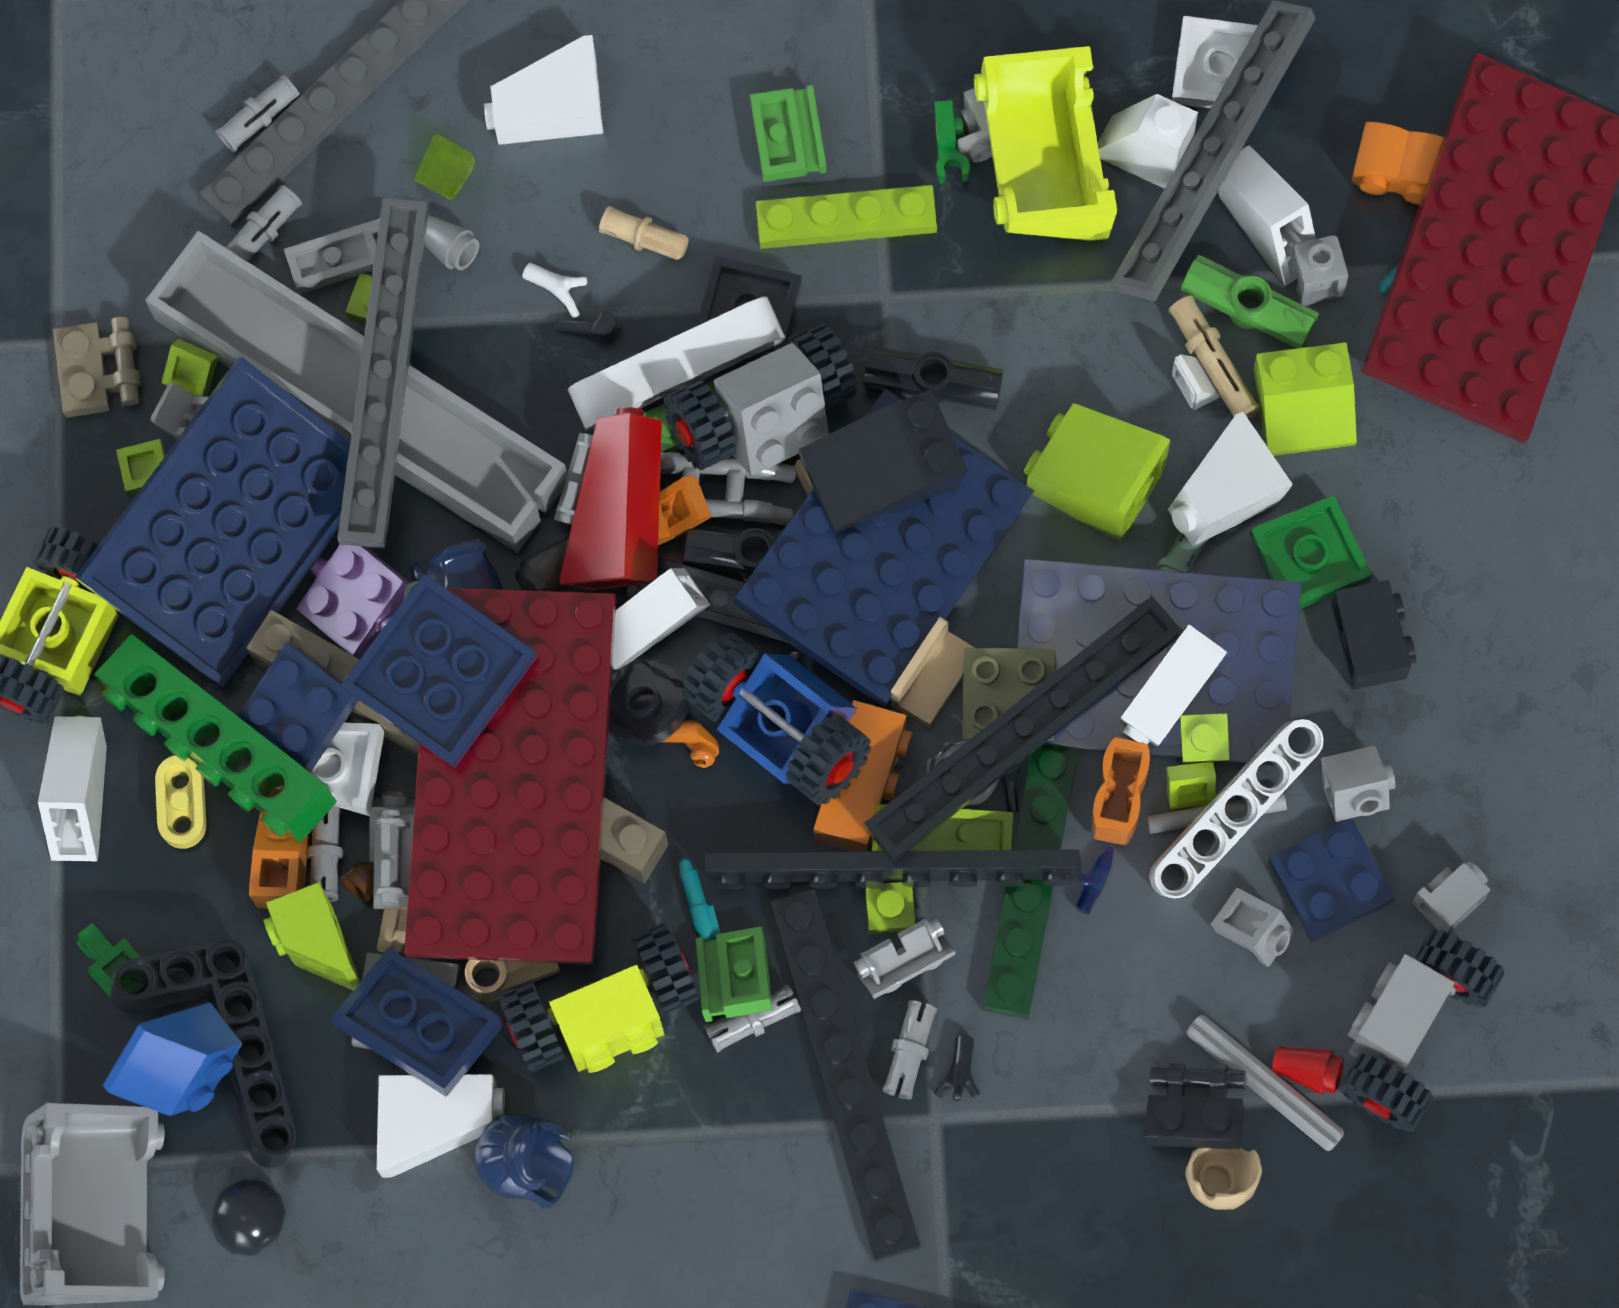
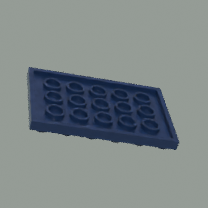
M238 357L76 575L75 579L214 684L223 688L249 653L247 646L270 610L276 613L279 612L339 530L350 442L242 357Z
M884 389L866 416L901 399L887 389ZM952 435L968 470L958 489L833 534L813 488L732 602L883 708L892 696L891 690L939 617L947 618L1034 492L954 435Z
M1025 559L1017 648H1056L1057 671L1148 598L1153 596L1182 630L1181 635L1187 626L1191 625L1227 652L1181 716L1227 714L1229 761L1225 762L1247 763L1282 725L1290 721L1301 582ZM1179 637L1055 734L1054 741H1046L1045 743L1079 749L1106 751L1114 737L1132 740L1122 732L1127 725L1120 718ZM1180 717L1159 746L1156 747L1151 742L1147 744L1150 755L1182 758ZM1265 761L1261 764L1275 766L1273 763L1268 761Z

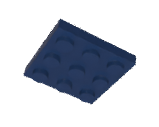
M423 574L340 686L455 769L537 659L538 654L432 578Z

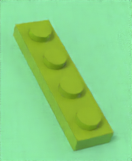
M933 185L756 201L760 249L937 233Z

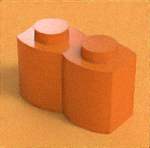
M1366 122L1352 183L1359 185L1362 191L1369 194L1383 195L1386 192H1396L1403 195L1404 199L1408 202L1420 205L1443 137L1424 132H1409L1400 127L1384 123Z
M1114 737L1109 743L1103 758L1100 777L1101 787L1096 794L1091 818L1093 839L1124 846L1132 839L1140 812V795L1146 784L1150 764V753L1146 743Z

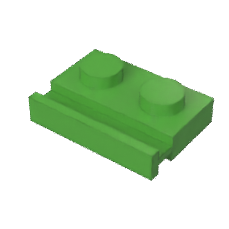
M813 85L806 86L807 89L796 91L791 88L750 95L763 182L807 176V173L820 171V174L827 173Z
M762 926L716 934V939L703 941V937L696 938L701 1006L705 1022L712 1021V1016L725 1014L726 1018L773 1010L766 941Z

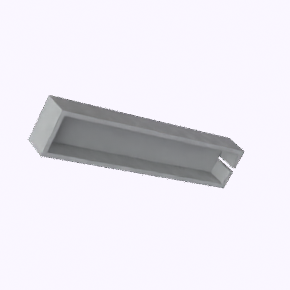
M197 231L145 300L154 320L191 344L218 355V361L231 368L238 357L246 359L350 442L364 336L202 232ZM409 365L395 475L518 554L541 522L538 510L547 514L562 493L568 475L565 464Z

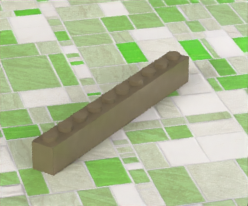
M270 610L247 646V650L254 663L268 670L286 642L295 643L342 681L345 680L359 661L358 658L273 610ZM357 702L349 714L350 718L359 723L380 724L384 730V737L418 756V742L362 702ZM604 798L600 859L645 884L668 847L666 833Z

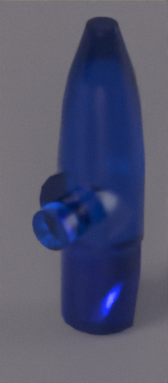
M1108 846L1098 857L1089 875L1082 873V879L1077 880L1083 883L1084 886L1075 908L1084 914H1090L1095 900L1100 896L1107 881L1113 862L1114 849Z

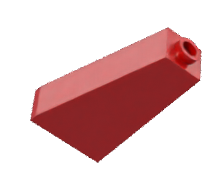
M618 408L614 416L597 418L560 574V585L594 591L651 584L657 579L662 420L645 417L643 409Z

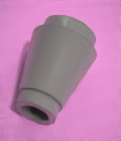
M428 214L424 246L448 269H466L474 261L479 250V241L474 238L473 232Z

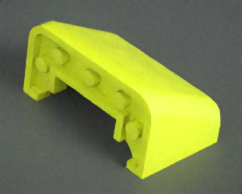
M1090 46L984 57L981 74L974 75L976 100L984 101L999 197H994L993 202L995 221L997 225L1004 224L1007 233L1088 241L1108 239L1117 213L1114 190L1108 191V178L1103 179L1091 107L1094 98L1093 88L1089 87L1088 77H1085L1086 71L1093 69Z

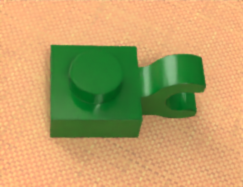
M952 100L935 102L934 118L938 155L936 164L937 180L940 184L945 183V170L950 166H956L962 172V182H968L970 176L969 160L956 149L957 141L964 137L962 116H954Z
M91 923L78 934L79 940L77 945L89 958L96 961L89 966L88 974L110 997V988L116 969L123 962L141 956L125 938L113 947L102 932ZM127 978L121 982L122 988L130 994H135L144 986L141 981L135 978Z

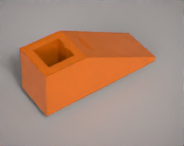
M274 789L269 797L276 796L282 790ZM260 812L252 853L249 896L257 908H268L267 902L305 888L307 847H309L310 833L301 843L288 833H285L280 838L261 822L260 819L263 817V814Z

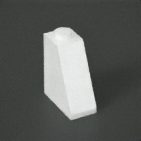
M582 36L492 85V103H484L487 130L495 129L499 145L603 134L593 36Z
M1159 94L1151 96L1112 115L1098 141L1100 159L1165 189L1194 138L1198 112Z
M1249 145L1242 149L1218 190L1219 197L1278 280L1286 286L1299 277V269L1293 252L1294 245L1316 239L1309 206Z
M1242 411L1234 416L1168 508V511L1172 515L1175 527L1194 546L1277 506L1293 484Z
M670 568L616 610L612 663L615 670L635 660L710 606V603L685 568Z
M1188 625L1120 718L1127 725L1122 732L1133 741L1146 744L1151 742L1156 747L1159 746L1227 652L1191 625Z
M54 717L38 799L51 860H98L107 749L101 717Z
M412 1075L379 1076L377 1171L381 1177L392 1178L480 1138L486 1127L492 1121H495L496 1117H501L505 1113L504 1088H497L493 1075H464L449 1095L445 1097Z

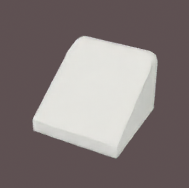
M1182 354L1175 357L1172 376L1191 409L1196 410L1220 397L1197 357Z

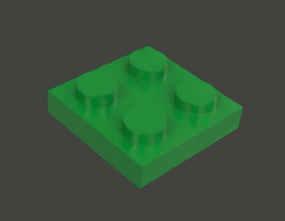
M1334 495L1250 530V537L1270 579L1301 582L1299 609L1331 597L1337 590L1355 587L1371 580L1372 573Z

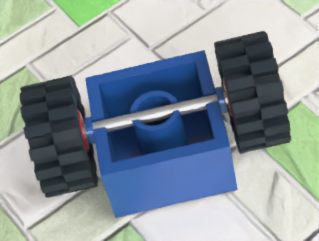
M733 632L728 633L727 637L724 634L719 636L717 644L712 641L707 645L708 651L705 654L701 652L697 656L698 663L691 665L688 670L691 676L684 679L683 685L685 688L682 689L684 698L712 721L717 722L719 720L721 724L717 730L781 782L791 783L817 805L829 803L831 797L834 800L839 797L840 790L842 788L846 790L851 785L849 781L852 777L857 778L861 771L858 768L865 765L868 759L865 755L870 753L871 746H869L871 743L870 739L849 723L857 708L789 655L767 653L763 655Z

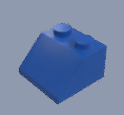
M211 1003L147 1021L138 1025L104 1082L103 1087L110 1094L169 1116L187 1110L196 1112L211 1102L214 1097V1089L221 1078L231 1070L233 1066L232 1060L242 1043Z

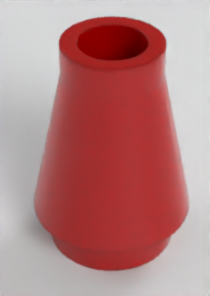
M1278 1045L1271 1070L1322 1096L1325 1092L1336 1094L1341 1081L1345 1058L1334 1055V1050L1289 1048Z

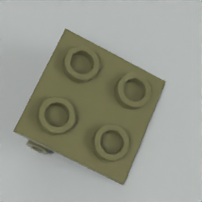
M964 648L962 740H970L1055 673L1056 648ZM1054 736L1048 741H1054Z

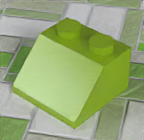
M1347 342L1259 353L1256 355L1253 378L1257 402L1261 407L1259 411L1264 443L1273 456L1354 446L1357 444L1354 382Z
M320 882L267 902L271 917L263 921L273 946H276L279 955L288 954L296 967L354 991L361 981L332 903Z

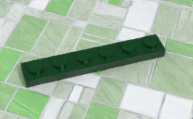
M1044 743L1031 753L1013 850L1061 849L1079 748ZM1024 880V884L1021 886L1005 888L983 1011L1029 1020L1054 887L1043 884V880Z

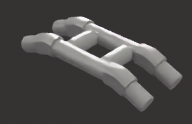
M661 453L660 474L682 473L681 478L696 475L698 482L700 474L727 475L725 500L705 499L713 518L744 519V521L765 524L768 522L787 526L793 517L792 508L772 505V503L758 500L743 501L745 476L747 478L767 481L771 479L793 483L796 475V467L794 465L778 463L751 476L739 461L733 457L724 459L699 471L681 453Z

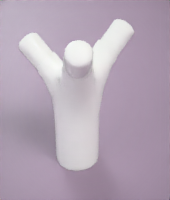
M531 262L528 263L524 269L523 278L553 293L567 307L573 319L579 317L580 313L569 290L572 287L587 285V278L562 276Z

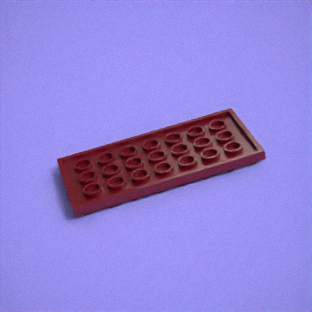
M1477 53L1470 61L1360 372L1521 443L1527 441L1530 438L1619 178V116Z
M446 588L536 651L538 657L455 769L419 744L404 955L406 957L594 965L617 598L615 594Z

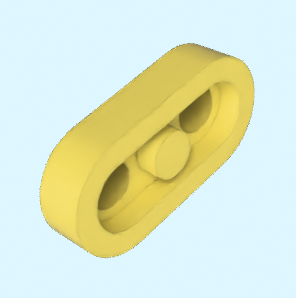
M171 756L159 765L155 775L157 825L161 836L169 845L179 849H186L199 843L206 831L204 777L196 770L198 764L193 759L188 757L184 762L177 756ZM177 777H189V782L184 788L178 789L174 787V781ZM180 821H191V827L187 832H176V826Z

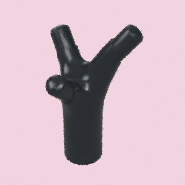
M956 1036L950 1071L943 1084L935 1091V1095L938 1098H942L953 1088V1100L956 1102L960 1101L964 1087L969 1091L972 1098L980 1095L971 1074L974 1045L972 1037Z

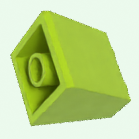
M1073 403L1066 415L1058 413L1054 418L1046 435L1051 439L1044 451L1041 452L1036 449L1024 469V474L1028 475L1027 486L1034 491L1032 495L1121 544L1166 469L1170 439Z

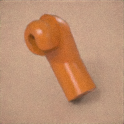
M684 720L676 732L668 739L661 741L684 743L691 750L690 757L693 763L702 768L713 765L715 757L719 754L717 739L696 720Z

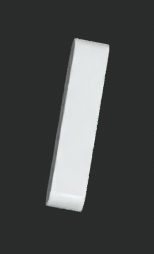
M761 297L591 375L570 386L568 392L585 430L595 429L597 418L614 416L618 408H643L697 381H701L781 343L786 337L768 298Z
M1303 719L1289 721L1270 737L1154 862L1150 869L1149 880L1155 892L1165 897L1180 898L1186 896L1197 886L1319 754L1323 747L1324 739L1322 731L1315 723ZM1297 727L1304 729L1310 737V745L1302 754L1292 751L1288 743L1289 734ZM1265 761L1273 763L1279 773L1276 784L1271 788H1265L1260 785L1256 776L1258 767ZM1234 795L1243 798L1247 805V813L1239 822L1231 821L1225 814V803ZM1203 829L1210 831L1216 841L1214 850L1207 856L1197 854L1193 847L1194 836ZM1175 863L1183 870L1184 880L1179 888L1168 890L1162 884L1161 873L1167 865Z

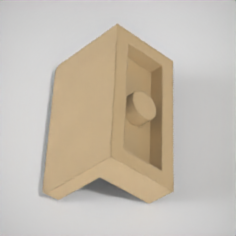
M939 617L891 690V706L930 729L964 678V648L975 647L948 631V621Z

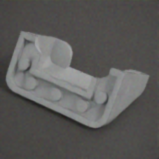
M46 1103L27 1116L21 1138L20 1294L24 1305L146 1301L158 1297V1291H161L164 1285V1265L162 1262H157L154 1253H147V1161L153 1157L156 1149L160 1150L164 1142V1124L162 1121H158V1111L136 1106Z

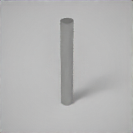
M1284 792L1263 814L1287 810ZM1244 799L1225 803V814L1230 820L1245 817L1247 805ZM1206 806L1146 816L1149 834L1187 828Z

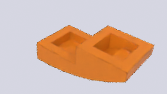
M696 475L682 477L660 491L658 546L712 517Z

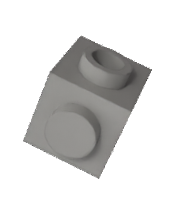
M1375 745L1321 758L1323 790L1336 822L1358 816H1369L1376 812L1390 809L1389 790L1395 789V778L1390 763H1382Z

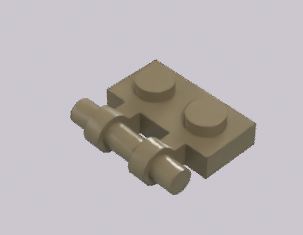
M127 317L113 318L111 320L112 334L105 338H101V331L97 322L53 329L62 410L66 418L110 411L108 394L120 392L121 404L124 406H132L139 403L137 388L141 386L140 371L135 369L133 351L137 349L135 334L130 332L129 319ZM115 355L117 371L114 374L106 375L104 357Z

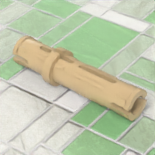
M1186 296L1169 307L1168 312L1172 315L1187 340L1185 347L1189 354L1197 356L1232 416L1234 417L1242 411L1248 419L1256 415L1261 407L1254 400L1239 372L1218 341L1220 333L1216 327L1209 326L1195 303L1193 296Z

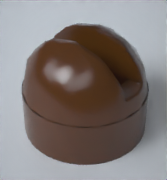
M363 861L350 867L340 877V880L354 897L364 903H368L374 896V873L370 874L374 865Z

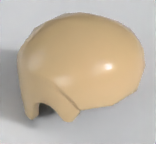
M1241 1147L1240 1149L1197 1148L1192 1152L1185 1175L1191 1193L1199 1202L1212 1209L1232 1210L1244 1204L1253 1196L1263 1171L1259 1155L1255 1150L1246 1151Z

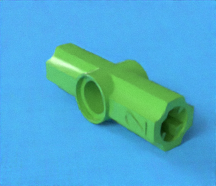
M1198 255L1193 261L1181 286L1182 293L1188 296L1191 295L1195 299L1229 315L1232 322L1243 329L1256 328L1296 349L1303 348L1319 317V313L1272 291L1268 283L1257 276L1244 277L1201 255ZM1243 297H1253L1261 305L1250 309L1241 305L1239 300Z

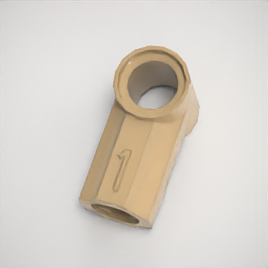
M469 960L465 968V977L471 996L480 1002L490 1003L497 1001V995L530 980L535 982L559 973L560 970L557 963ZM484 968H491L497 971L500 976L498 981L492 986L483 987L474 981L477 972Z

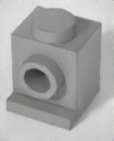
M1468 861L1466 864L1463 863L1454 872L1449 867L1445 868L1428 885L1432 892L1430 893L1423 887L1417 892L1412 904L1437 930H1443L1448 934L1486 899L1491 889L1486 885L1488 880L1485 874L1474 863Z

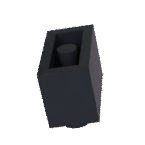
M1385 580L1335 591L1331 606L1352 689L1355 690L1407 679L1411 663L1416 662V653L1411 636L1404 637L1400 623V620L1405 619L1403 601L1399 593H1392L1390 581Z

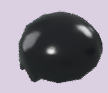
M244 1179L227 1187L218 1196L212 1211L211 1226L217 1242L226 1250L234 1254L251 1256L256 1255L261 1249L278 1238L282 1230L286 1211L280 1194L267 1182L258 1179Z

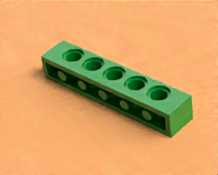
M133 634L122 643L94 674L105 687L101 695L120 712L128 707L136 714L132 719L140 728L152 737L157 732L161 733L167 738L164 745L182 761L185 762L190 756L199 763L196 770L215 787L220 782L227 785L231 789L228 793L229 797L245 811L249 812L255 807L263 814V817L260 819L261 822L278 837L282 838L285 833H288L301 843L337 803V800L322 781ZM155 686L151 693L142 696L147 689ZM187 711L181 719L173 721L179 713ZM219 736L213 744L205 746L209 739ZM251 761L246 769L237 772L242 763ZM284 786L279 794L269 797L275 788Z

